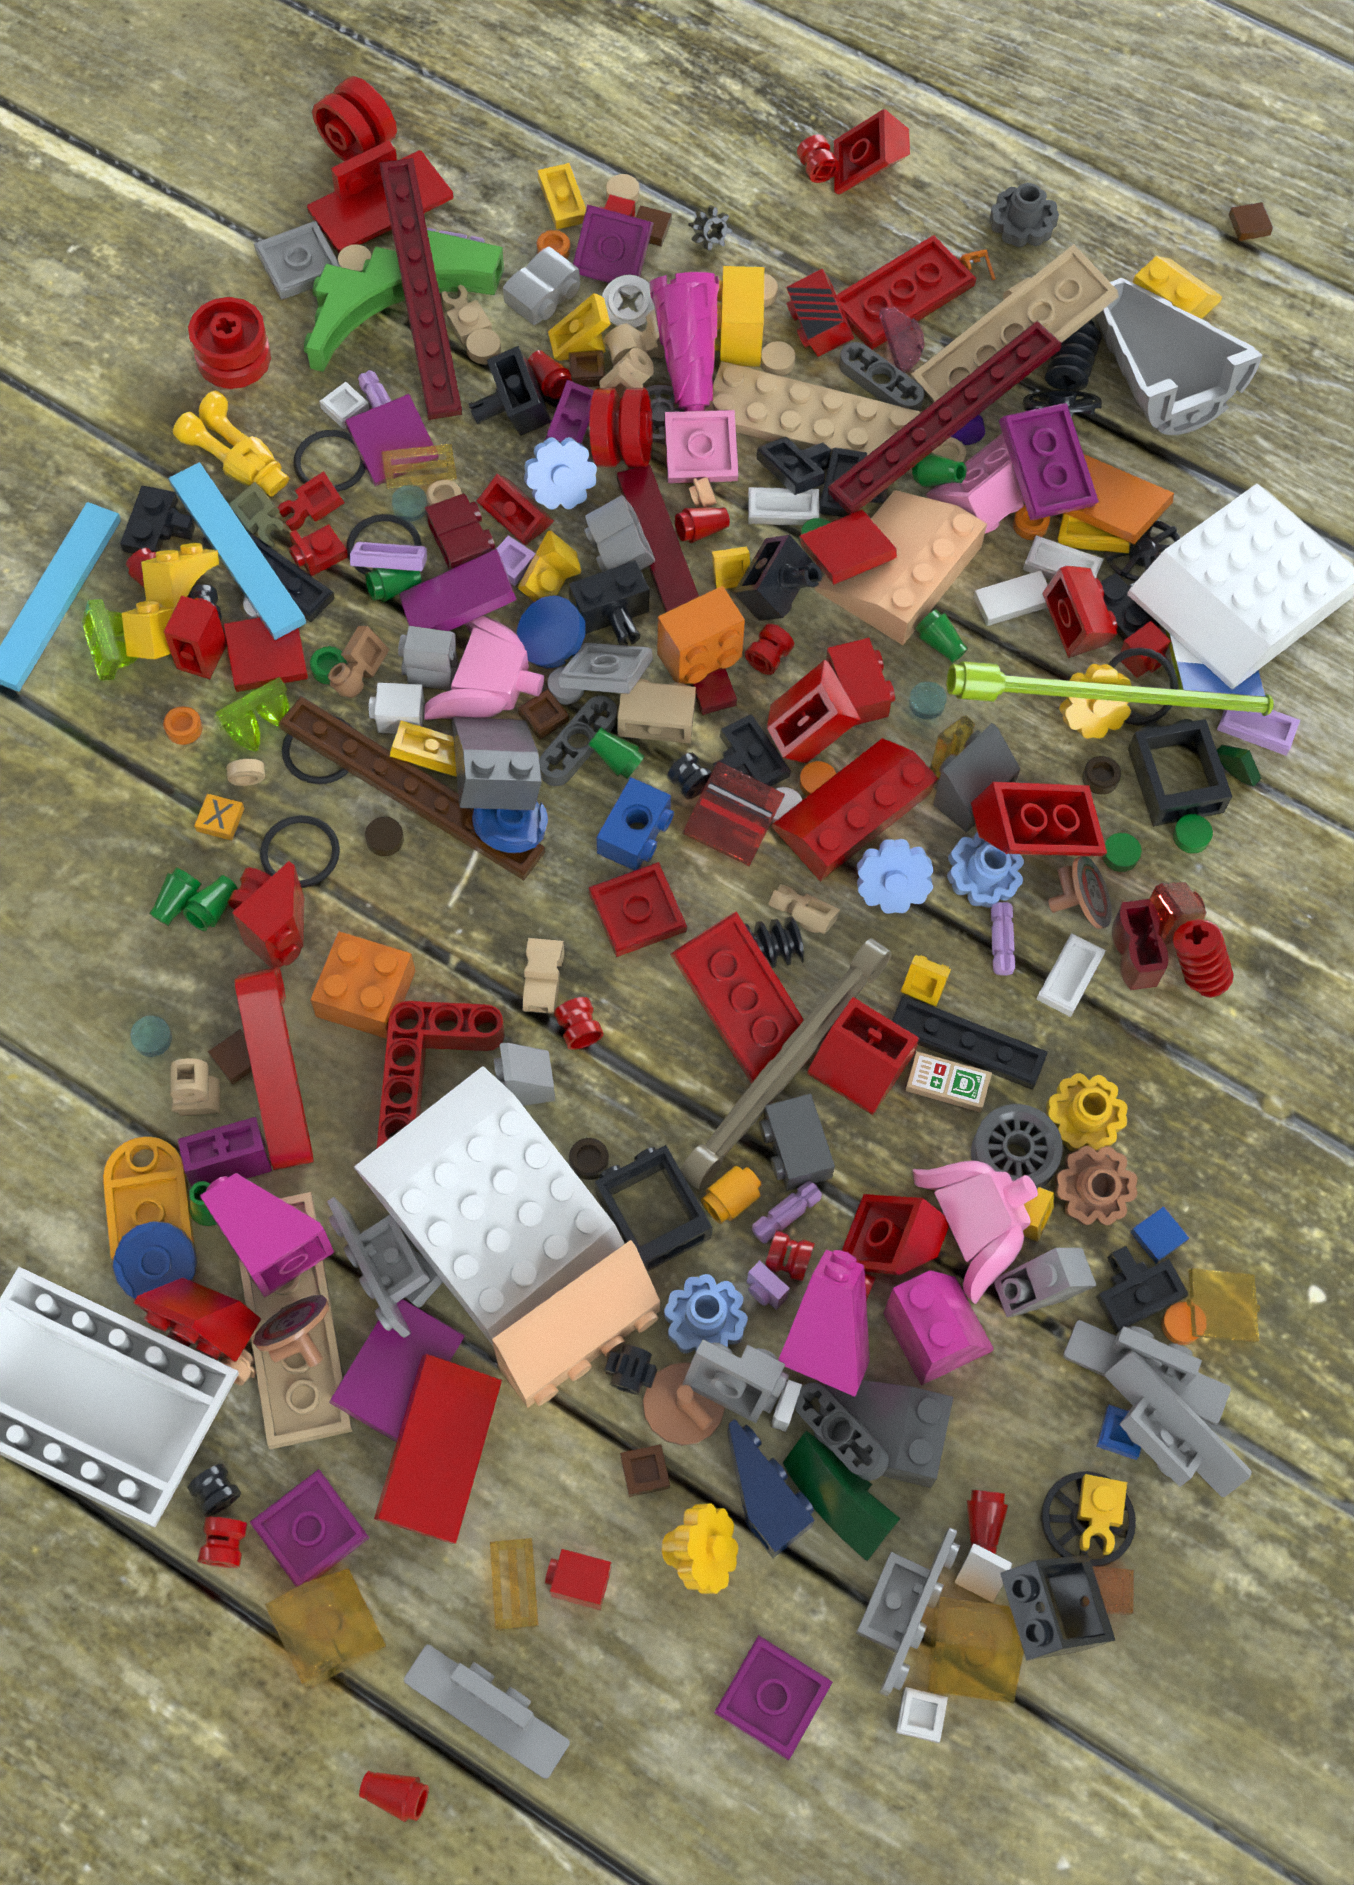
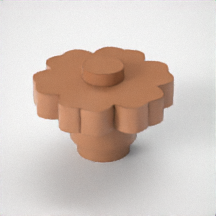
M1083 1146L1077 1149L1076 1152L1068 1154L1065 1157L1067 1169L1060 1170L1055 1174V1196L1060 1200L1066 1201L1065 1214L1083 1225L1092 1224L1095 1220L1101 1225H1111L1116 1219L1125 1217L1127 1214L1125 1202L1133 1201L1137 1197V1188L1135 1187L1137 1176L1134 1172L1125 1170L1127 1158L1121 1153H1116L1109 1146L1101 1147L1097 1151L1090 1146Z

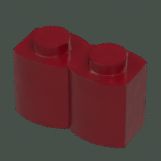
M465 493L424 507L427 524L441 551L448 570L496 549L489 529L483 530L479 522H482V516L475 501L470 503Z
M1149 899L1122 902L1112 925L1113 942L1122 955L1120 961L1121 975L1130 990L1157 987L1168 966L1167 947L1158 935L1159 915L1154 904Z

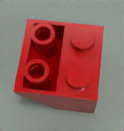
M823 660L770 705L767 729L783 758L807 764L861 719L829 662Z
M852 997L829 1030L807 1074L866 1112L874 1115L913 1058L919 1037Z
M183 1277L140 1294L133 1302L147 1313L144 1317L147 1323L164 1332L167 1329L169 1330L166 1337L187 1347L191 1343L197 1345L196 1351L216 1361L222 1356L237 1362L261 1321V1318L241 1301Z

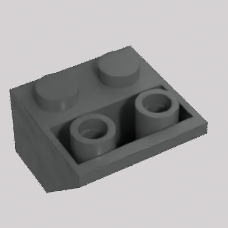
M993 723L982 733L979 730L975 731L964 744L965 749L958 756L952 754L943 762L939 768L941 773L940 779L934 787L937 791L933 805L966 833L976 824L971 802L992 782L1016 783L1020 772L1017 761L998 727Z

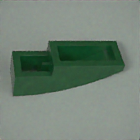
M807 1430L783 1461V1465L793 1482L808 1499L815 1511L847 1545L866 1561L871 1558L901 1519L868 1492L873 1485L872 1483L861 1479L851 1472L834 1452Z

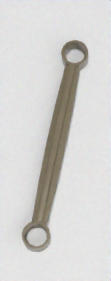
M870 938L861 946L850 964V969L783 1044L782 1050L777 1056L769 1061L707 1143L696 1147L687 1157L680 1170L689 1184L700 1191L712 1181L719 1171L726 1154L765 1112V1106L770 1105L806 1063L825 1039L832 1025L851 998H856L867 982L872 983L883 972L892 955L889 949L873 938Z

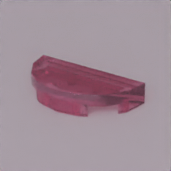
M881 308L879 316L895 366L903 373H907L920 360L925 346L923 331L914 318L911 320L906 314L898 312L899 309Z

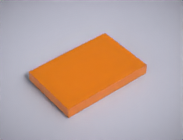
M1083 454L1099 502L1095 506L1066 512L1065 514L1135 544L1173 503L1174 493Z

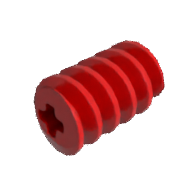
M1202 919L1187 921L1180 925L1174 932L1173 943L1185 983L1202 996L1208 998L1220 996L1229 989L1234 978L1221 929L1215 923Z

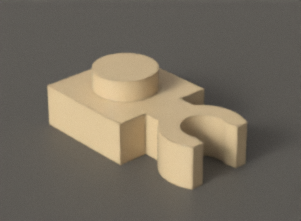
M459 285V298L452 299L444 291L442 292V302L447 310L448 323L461 345H464L468 336L473 331L478 329L492 330V324L478 300L468 303L467 290L463 285Z
M782 884L779 885L777 891H773L769 901L771 907L791 913V916L800 922L801 927L814 933L821 932L825 934L836 922L840 909L807 893L803 897L792 888Z

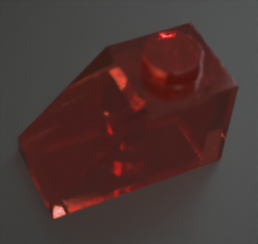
M1186 882L1161 883L1155 886L1149 898L1158 912L1160 922L1158 935L1162 938L1165 945L1173 942L1174 932L1180 925L1195 919L1203 920L1207 914L1201 896L1197 892H1192Z

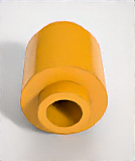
M734 1166L706 1189V1195L701 1198V1203L717 1223L722 1224L726 1220L732 1221L761 1197L758 1189L761 1186V1182L748 1167L742 1170L740 1167Z

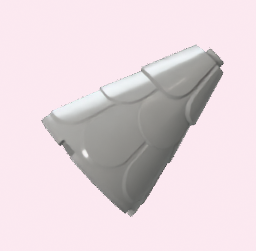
M1123 278L1111 281L1110 283L1118 290L1119 297L1095 317L1109 351L1115 355L1121 373L1125 376L1138 406L1143 410L1148 422L1163 434L1181 435L1207 425L1229 408L1226 402L1237 390L1243 393L1259 367L1263 355L1255 350L1253 346L1211 326L1209 322L1173 306L1172 302Z

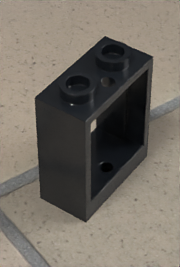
M1183 719L1175 722L1173 725L1163 727L1150 725L1134 733L1128 751L1153 827L1178 822L1183 816L1189 814L1206 817L1225 812L1232 794L1206 719L1196 721ZM1194 742L1209 787L1165 795L1150 750Z
M666 1145L657 1150L655 1147L643 1150L635 1156L634 1162L622 1168L620 1165L612 1166L604 1170L599 1175V1179L595 1181V1193L605 1212L616 1225L624 1243L626 1244L630 1240L634 1243L647 1272L710 1240L712 1236V1226ZM662 1170L690 1221L640 1247L612 1195Z
M1089 1555L1035 1560L1000 1573L1026 1661L1082 1652L1115 1641ZM1045 1579H1049L1067 1639H1063ZM1085 1596L1089 1599L1088 1606L1084 1605L1083 1598ZM1040 1602L1045 1606L1044 1612H1042Z

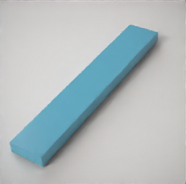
M199 462L169 477L170 485L212 548L218 550L219 558L274 640L306 624L305 616L201 463Z
M89 502L85 504L0 645V685L18 692L21 690L121 522L119 513Z

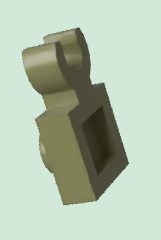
M256 482L251 484L229 504L245 527L252 534L258 531L260 539L268 546H275V543L270 538V534L274 529L278 528L285 535L289 534L288 527L278 518L274 517L280 510Z

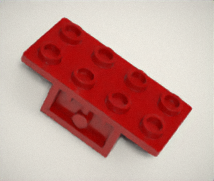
M389 140L332 167L331 172L335 191L307 205L308 213L317 222L338 253L349 245H361L391 230L379 164L381 162L397 160L396 148ZM421 150L402 158H413L424 213L454 198L451 188Z

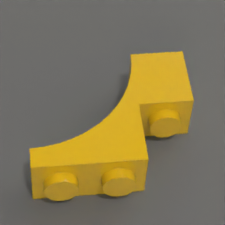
M189 543L181 545V551L156 552V558L141 562L146 601L136 603V609L122 613L127 656L155 660L171 654L163 631L181 595L188 597L196 581L206 571L219 565L218 550L203 549L200 543Z

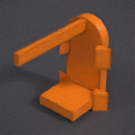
M987 250L964 254L959 259L971 271L970 261L973 260L974 263L981 262L980 258L985 257L992 280L996 279Z

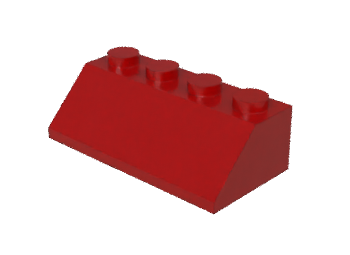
M881 738L776 820L771 827L821 882L929 796L939 778L913 750Z

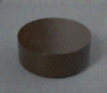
M1096 756L1087 762L1082 774V780L1084 785L1090 786L1091 792L1099 795L1109 794L1118 786L1121 778V769L1112 758Z
M390 817L374 819L368 824L365 831L368 848L379 856L395 854L401 849L404 842L401 825Z
M583 1138L577 1141L569 1153L570 1167L581 1179L593 1180L599 1178V1175L608 1168L609 1154L606 1146L595 1138Z

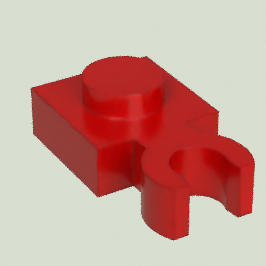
M323 471L294 490L299 497L295 501H284L277 508L280 510L279 513L283 518L290 513H294V516L285 522L290 530L294 531L303 526L305 518L311 515L313 520L317 522L345 502Z

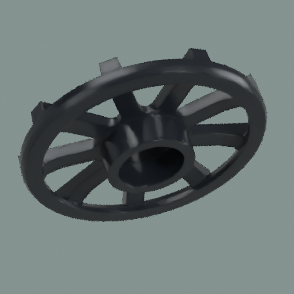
M1041 391L1029 394L1023 399L1025 411L1067 403L1071 417H1073L1074 412L1094 414L1095 409H1101L1102 400L1099 396L1081 391Z
M1156 520L1135 544L1131 543L1129 553L1104 551V556L1109 566L1117 574L1126 579L1137 581L1141 576L1129 574L1134 565L1144 566L1146 571L1160 555L1159 552H1163L1170 546L1159 544L1161 541L1171 537L1176 542L1181 537L1177 533L1175 526L1171 527L1162 521ZM1152 527L1164 531L1155 537L1150 536ZM1129 555L1130 560L1122 570L1113 562L1115 558Z
M1075 1472L1058 1480L1046 1494L1042 1504L1040 1522L1044 1535L1051 1546L1050 1548L1060 1557L1075 1556L1066 1551L1062 1546L1075 1535L1081 1536L1089 1527V1521L1077 1519L1079 1503H1074L1060 1489L1067 1483L1076 1480L1080 1499L1082 1477L1085 1474L1111 1478L1096 1472ZM1127 1493L1124 1511L1127 1510L1128 1530L1109 1526L1112 1534L1125 1540L1114 1553L1111 1552L1109 1555H1105L1104 1558L1090 1559L1093 1568L1113 1563L1128 1550L1132 1543L1136 1529V1516ZM1054 1496L1071 1510L1069 1515L1049 1514ZM1050 1522L1070 1523L1072 1527L1060 1539L1056 1540L1051 1530ZM1091 1536V1538L1096 1540L1103 1552V1540L1099 1536ZM1080 1549L1079 1556L1087 1555L1088 1550Z

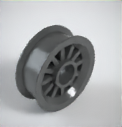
M1023 1104L1001 1106L990 1112L980 1123L972 1142L971 1160L986 1163L995 1172L1013 1170V1175H1010L1012 1181L1022 1177V1169L1025 1175L1031 1178L1037 1189L1038 1187L1044 1188L1052 1179L1062 1158L1063 1144L1061 1135L1054 1122L1045 1113L1034 1107ZM1020 1126L1026 1128L1025 1131H1020ZM1032 1131L1036 1135L1031 1137L1029 1134ZM1011 1144L1019 1145L1024 1149L1026 1155L1016 1157L1008 1151L1007 1146ZM1002 1164L1004 1167L1001 1170L997 1166Z

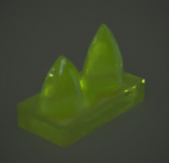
M103 599L88 600L82 618V625L100 681L114 680L118 668L126 667L134 663L138 658L127 656L125 642L115 640V637L124 635L122 613L106 610Z
M278 677L215 712L214 720L220 730L225 729L230 737L239 745L257 752L260 746V729L254 712L257 711L263 719L279 726L281 719L290 710L289 702L285 695L288 689L281 677Z

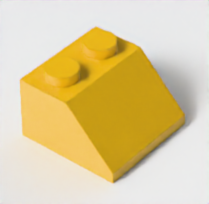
M1155 256L1133 279V284L1172 302L1173 306L1200 319L1207 315L1222 300L1220 294L1169 258Z

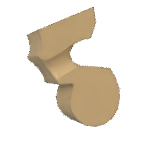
M655 309L645 317L647 320L646 330L640 332L625 323L613 328L605 335L603 344L611 355L613 365L621 360L632 348L642 349L650 358H663L665 356L664 347L660 342Z
M632 348L599 381L600 388H614L620 398H622L627 388H643L642 384L654 373L651 358L642 349Z
M528 938L526 949L528 962L524 970V1012L554 1014L560 978L557 966H562L565 954L563 941Z
M193 1058L178 1059L171 1062L170 1096L172 1097V1112H176L180 1116L220 1113V1079L209 1076V1065L207 1062Z

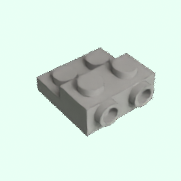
M702 1339L682 1385L690 1386L694 1392L756 1423L762 1410L771 1413L789 1375L782 1372L785 1364L778 1361L776 1356L768 1350L762 1348L755 1349L747 1345L742 1357L739 1358L733 1355L732 1351L720 1343H710Z

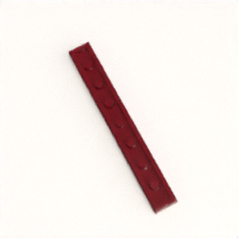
M409 158L379 163L428 420L462 415V406L414 160Z
M1037 320L829 485L828 494L849 515L857 512L1058 352L1061 348V342Z
M651 465L618 472L617 482L621 493L632 505L655 558V562L648 567L664 612L666 613L698 598L697 589ZM726 668L712 671L700 682L691 684L692 687H696V700L702 715L737 706V698Z

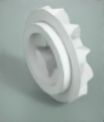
M623 275L615 278L606 286L602 295L605 300L609 320L616 326L625 323L634 328L642 324L646 325L647 320L645 317L655 309L650 296L649 283L635 275ZM621 294L628 299L638 297L635 301L637 312L629 307L620 310L623 306Z

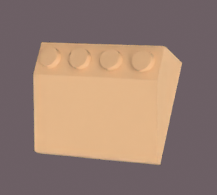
M894 490L871 520L896 547L897 558L834 585L824 575L821 582H818L819 585L815 587V591L896 642L904 645L916 630L917 625L929 614L980 550L987 523L957 505Z
M631 1240L492 1339L499 1370L527 1408L535 1402L538 1406L548 1402L558 1393L556 1388L568 1378L572 1381L579 1379L591 1369L592 1365L590 1362L602 1353L605 1357H608L610 1351L616 1352L625 1344L623 1338L637 1329L639 1333L643 1332L658 1320L656 1314L660 1312V1299L634 1243Z

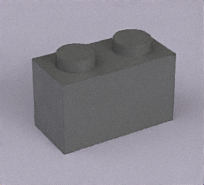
M811 1093L766 1105L764 1120L759 1121V1126L764 1143H771L775 1156L771 1157V1165L776 1180L783 1179L786 1191L799 1188L807 1181L818 1183L832 1179L835 1165Z

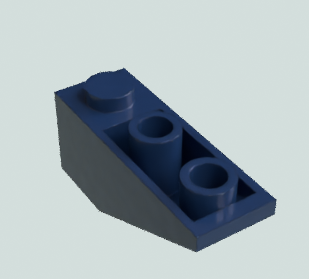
M736 1419L728 1424L727 1435L746 1525L773 1559L812 1528L815 1520L811 1514L815 1510L800 1491L794 1494L784 1482L788 1476L777 1460L771 1458L768 1461L758 1449L762 1443L751 1427L747 1424L741 1427Z

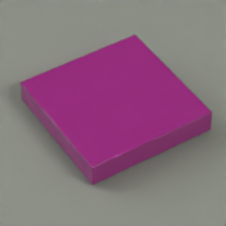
M587 204L573 265L579 268L581 276L607 283L623 275L640 277L654 223Z
M410 394L345 420V425L374 486H378L439 459V455Z
M319 1469L250 1521L252 1527L299 1592L369 1539V1536Z
M758 1635L714 1714L789 1761L833 1681Z

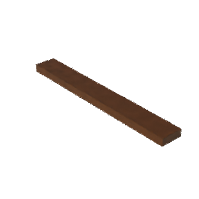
M302 696L299 697L279 722L280 729L523 881L545 853V847L541 844L527 851L507 853L493 849L484 843L474 831L472 822L474 808H460L457 792L409 762L390 757L388 749Z

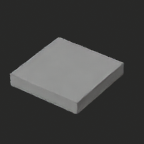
M316 221L254 243L255 252L281 300L312 289L316 277H321L326 264L340 267Z
M583 643L580 650L558 676L559 688L629 694L652 662V648Z

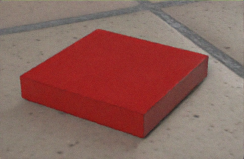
M859 510L799 536L801 547L819 566L833 585L897 558L896 547L863 510Z
M260 618L224 624L236 692L308 679L299 628L274 640Z
M659 862L588 887L589 895L616 957L687 932V924Z

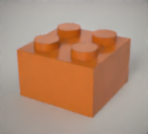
M723 586L658 616L657 655L673 680L677 683L685 685L688 683H698L708 673L719 668L731 667L742 657L745 619Z
M338 931L310 999L316 1017L387 1039L390 1012L396 1004L405 1000L416 972L412 953Z

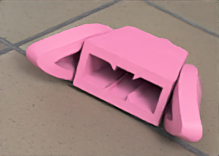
M483 615L465 623L471 636L451 684L452 690L440 693L425 704L424 719H453V717L489 718L501 713L502 710H512L515 707L520 692L534 696L540 695L543 688L544 675L528 671L527 651L512 630L500 622Z
M963 1161L930 1170L913 1169L914 1184L916 1186L937 1190L934 1193L966 1262H971L964 1277L963 1292L976 1304L986 1289L1010 1266L1020 1252L1024 1240L1023 1230L1030 1225V1217L1024 1207V1203L1037 1197V1188L1027 1175L1012 1181L1007 1172H995L990 1165L979 1161Z

